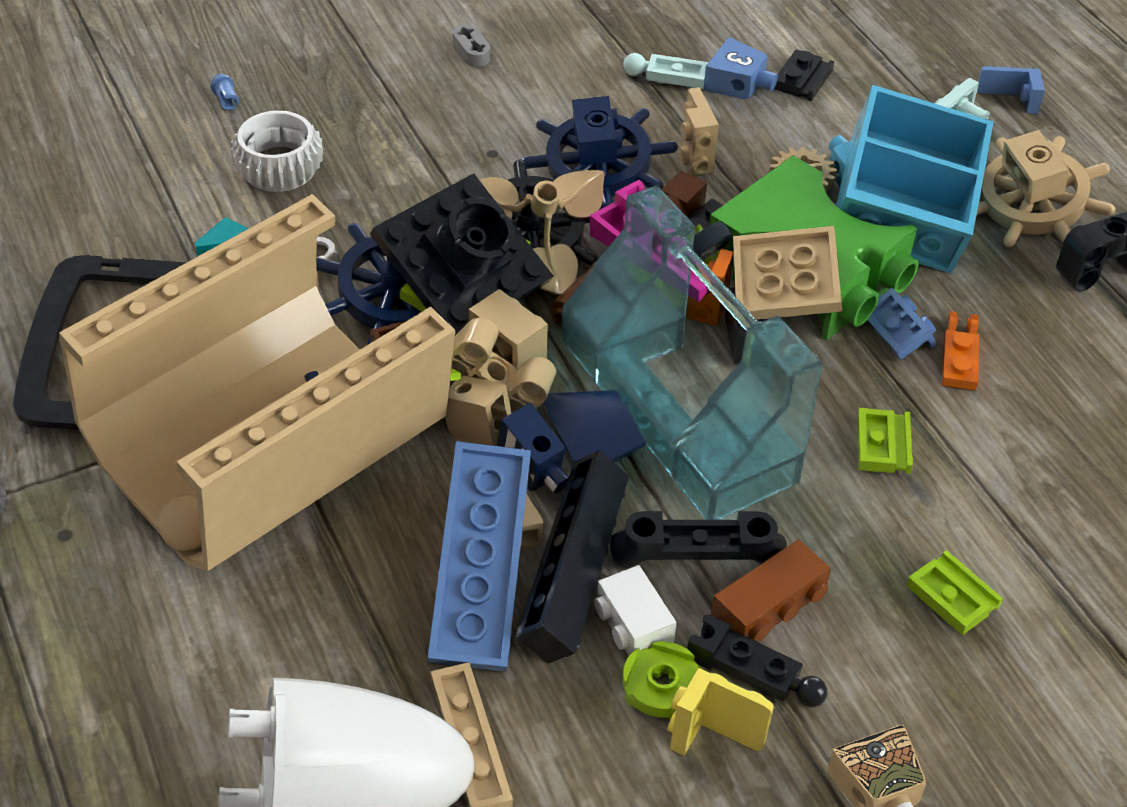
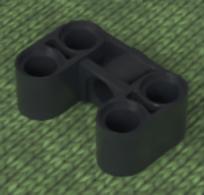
M1127 212L1108 216L1086 225H1079L1066 235L1056 269L1076 291L1082 292L1091 288L1098 281L1103 265L1109 259L1115 258L1127 270Z

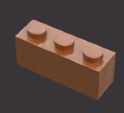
M798 539L715 594L711 616L730 624V630L756 642L761 641L774 626L781 621H790L796 616L800 608L809 602L815 603L826 594L831 568Z

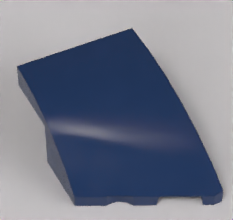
M617 390L548 393L546 400L543 402L574 462L600 450L615 463L647 446Z

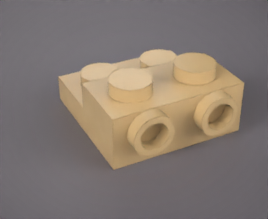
M700 87L688 89L687 102L683 103L685 122H682L680 126L683 143L682 147L678 149V156L681 165L686 166L688 173L696 176L714 173L719 124Z

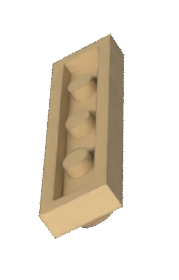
M470 662L430 671L431 683L442 719L463 736L473 753L475 766L473 778L464 792L468 807H513V798Z

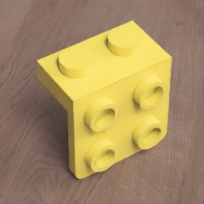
M698 668L688 687L680 686L672 701L671 709L675 710L667 729L669 732H672L670 750L685 756L701 726H704L753 750L761 751L766 742L774 706L760 693L745 690L728 682L726 678L719 674L709 673Z

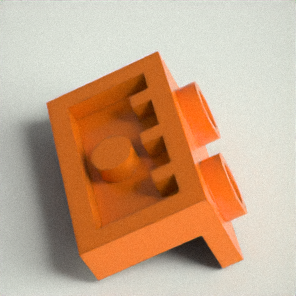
M721 249L716 261H710L708 269L695 266L696 274L702 283L706 282L708 290L700 301L688 295L687 319L718 326L726 306L728 288L730 287L733 251Z

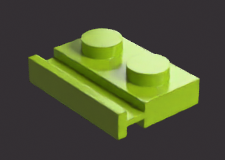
M858 409V470L886 473L904 470L905 474L911 475L913 457L910 412H904V415H897L892 410Z
M947 550L942 553L940 558L937 560L934 558L910 575L906 584L914 594L962 636L987 618L991 611L994 609L998 610L1003 601V598Z

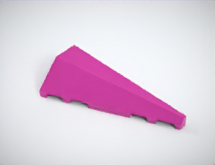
M640 180L616 191L614 203L590 215V236L697 301L702 300L707 293L708 286L706 282L702 283L699 279L694 263L687 260L682 244L666 219L660 217L655 209L654 200L652 197L648 198L644 191V184Z

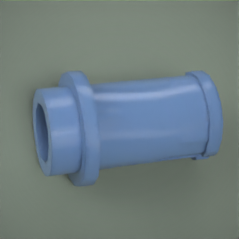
M225 74L214 76L210 88L218 96L224 110L235 109L236 105L233 99L237 105H239L240 100L233 89L234 82L232 78Z

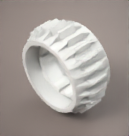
M268 111L257 114L241 125L238 133L235 134V139L231 141V153L235 170L249 184L265 191L282 192L304 185L313 177L315 171L320 168V162L323 161L322 138H320L319 131H316L314 126L304 117L293 112ZM277 147H287L295 149L291 152L279 155H266L260 153L264 150Z

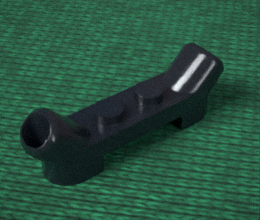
M641 511L630 515L626 520L625 528L612 535L610 551L613 560L618 565L627 569L645 560H754L762 564L785 549L787 543L785 537L777 532L778 526L774 518L765 512L738 511L737 520H663L662 511Z

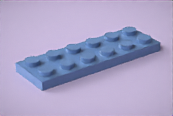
M456 441L427 663L455 666L470 662L471 668L506 672L531 450Z

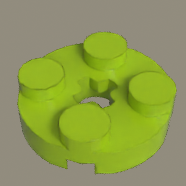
M666 641L653 642L650 648H645L640 651V648L636 649L627 658L623 670L622 684L626 702L629 706L647 715L671 719L675 710L671 709V704L680 686L687 688L699 668L698 664L694 661L695 656L685 647ZM662 674H667L671 683L661 685L653 680V677L660 678Z

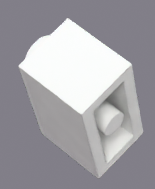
M640 565L598 581L597 598L594 599V606L600 619L603 621L607 620L612 628L613 639L620 650L625 649L629 656L638 648H640V651L650 648L653 642L666 641L674 643L677 622Z

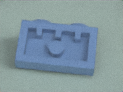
M891 287L879 296L878 304L866 322L900 360L925 342L931 349L937 345L933 336L936 328L925 315L919 317L915 313L917 308L906 294L900 296Z

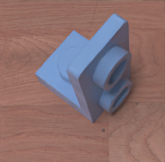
M988 66L981 68L977 93L1020 95V101H1024L1026 113H1039L1045 92L1040 69Z

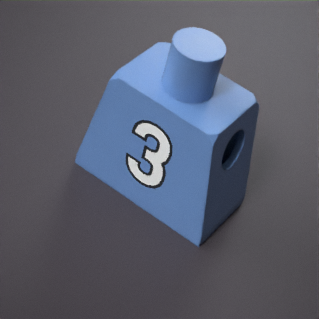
M728 37L706 65L703 90L749 99L758 87L773 91L778 80V74L766 71L768 57L765 53Z

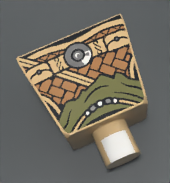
M903 724L833 748L827 771L855 807H914L920 802L926 781Z

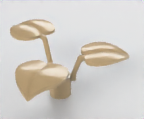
M575 171L561 175L553 182L541 181L535 186L533 195L527 194L525 199L518 205H516L519 197L518 191L510 181L499 177L480 179V182L510 219H512V211L519 212L528 204L531 205L532 211L537 216L544 217V248L537 247L533 248V250L554 277L549 283L540 287V289L554 295H561L575 281L578 262L576 255L569 246L565 244L550 246L552 215L555 213L556 208L558 210L564 208L569 216L577 219L589 218L591 214L597 212L601 208L603 201L604 171Z

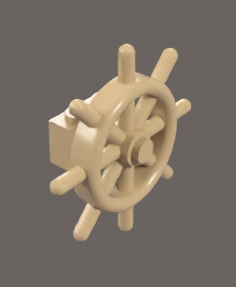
M1040 130L1008 140L1003 137L996 140V147L1002 155L995 158L985 169L980 193L981 201L978 204L977 215L987 213L997 224L1008 229L1003 238V244L1009 248L1015 245L1020 233L1044 235L1056 232L1062 242H1064L1066 235L1071 231L1069 226L1078 221L1085 210L1106 216H1111L1115 213V206L1113 204L1089 198L1090 180L1108 174L1110 171L1109 164L1100 163L1084 168L1073 157L1061 152L1066 142L1064 137L1057 136L1053 142L1047 141ZM1072 185L1076 194L1066 192V187ZM994 187L1010 190L1011 192L997 195ZM1050 201L1064 204L1065 206L1056 210ZM1017 202L1021 203L1018 210L1009 206ZM1040 209L1042 213H1031L1032 210Z

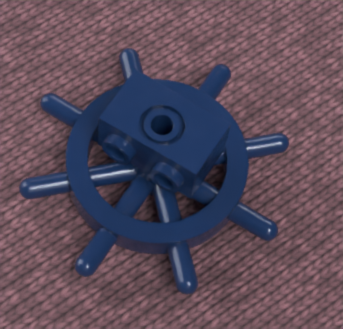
M609 96L572 100L573 118L565 121L560 126H556L545 119H539L536 123L537 129L550 136L547 142L546 155L528 156L520 159L525 162L526 169L548 167L553 180L561 175L572 172V170L565 166L569 164L580 163L574 169L577 171H604L602 209L613 203L612 197L615 196L616 191L637 180H640L646 188L654 192H660L664 187L663 182L647 174L651 164V156L675 153L678 145L675 141L650 143L647 133L640 126L649 118L650 112L648 109L641 108L629 119L619 115L617 108H611ZM627 140L632 145L622 146V142ZM567 145L577 150L574 152L562 153L563 149ZM636 157L631 165L620 160ZM610 169H613L618 172L616 174L608 176V171Z

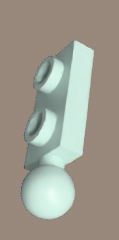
M631 53L624 59L623 68L630 76H639L646 72V80L655 81L660 84L681 85L687 88L700 87V89H703L705 69L708 62L652 54L650 61H646L642 55Z

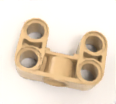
M485 318L470 320L455 335L451 368L460 372L461 376L465 375L505 384L507 386L511 413L528 403H531L535 409L538 408L546 400L555 378L556 368L554 364L543 357H532L519 369L492 351L499 335L497 326Z

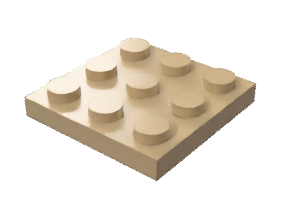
M834 226L733 236L736 313L738 321L842 311Z

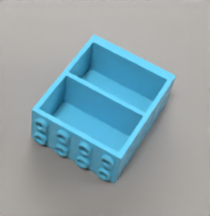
M872 85L854 128L836 206L845 213L868 223L884 226L913 225L917 227L911 256L917 259L921 265L952 274L973 236L994 121Z

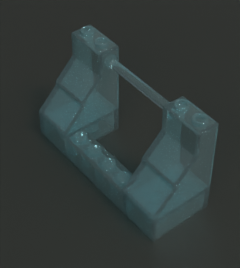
M655 185L627 196L625 228L594 264L590 275L563 305L562 341L602 391L617 390L641 432L647 447L706 520H719L800 483L823 363L778 315L763 322H758L693 251L695 225ZM691 270L746 330L742 361L711 394L706 406L693 420L645 364L648 361L683 347Z

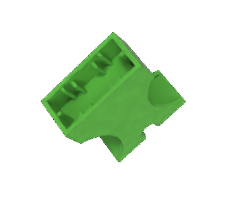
M794 155L710 215L709 226L717 222H723L731 232V240L722 249L733 252V236L827 226L835 227L842 311L818 314L822 325L821 337L826 341L848 323L855 327L863 325L874 312L879 296L891 287L900 294L910 285L918 270L919 261L911 256L917 227L913 225H877L859 220L845 213L826 194L823 186V172ZM733 255V263H732V271H731V280H733V281L735 282L734 255Z

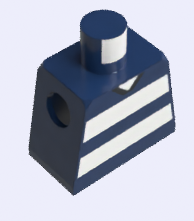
M528 403L501 420L497 446L531 450L527 489L535 491L546 484L554 494L563 491L569 478L561 469L565 447L535 407Z

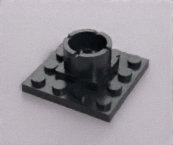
M474 173L373 227L370 232L371 237L426 309L432 307L455 329V335L469 322V308L498 289L519 301L549 283L554 277L512 223L509 216L505 214L504 210L498 205Z

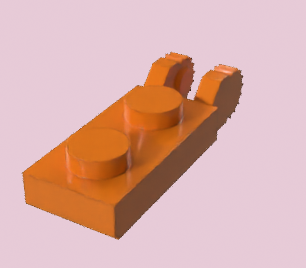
M950 311L943 338L941 386L976 391L979 371L978 315L970 314L966 326L967 333L956 331L958 324L957 312Z

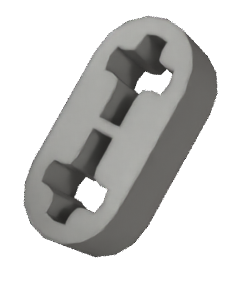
M466 24L454 28L453 45L465 62L474 67L487 65L490 62V45L479 30L472 25Z

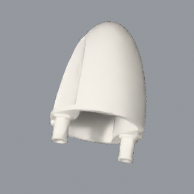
M272 677L269 684L266 710L229 709L228 738L263 737L261 784L258 785V788L220 787L218 807H449L460 798L472 781L475 769L474 757L469 744L454 727L437 715L402 699L355 686L332 682Z

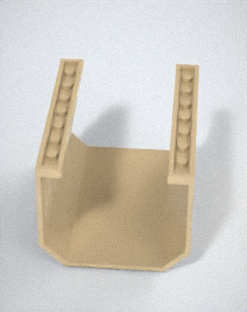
M313 194L59 332L74 420L103 471L157 532L158 517L162 507L167 502L179 495L192 494L198 497L202 546L188 551H179L172 548L188 566L206 571L211 570L446 416L455 329L432 307H429L369 345L359 349L335 325L316 287L317 236L335 226V215ZM312 371L318 372V376L306 382L304 376Z

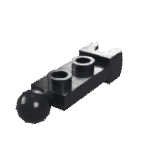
M704 615L701 637L692 635L689 638L687 649L695 656L694 661L706 669L711 670L714 667L782 701H785L792 690L796 692L799 702L811 708L820 706L827 698V687L822 679L812 675L803 678L799 677L803 666L802 663L730 630V624L716 617Z

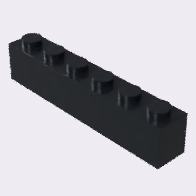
M600 450L573 463L515 636L547 663L575 654L580 646V637L584 623L590 613L589 607L594 590L598 585L601 567L608 553L607 547L612 531L617 523V514L625 497L624 491L629 476Z

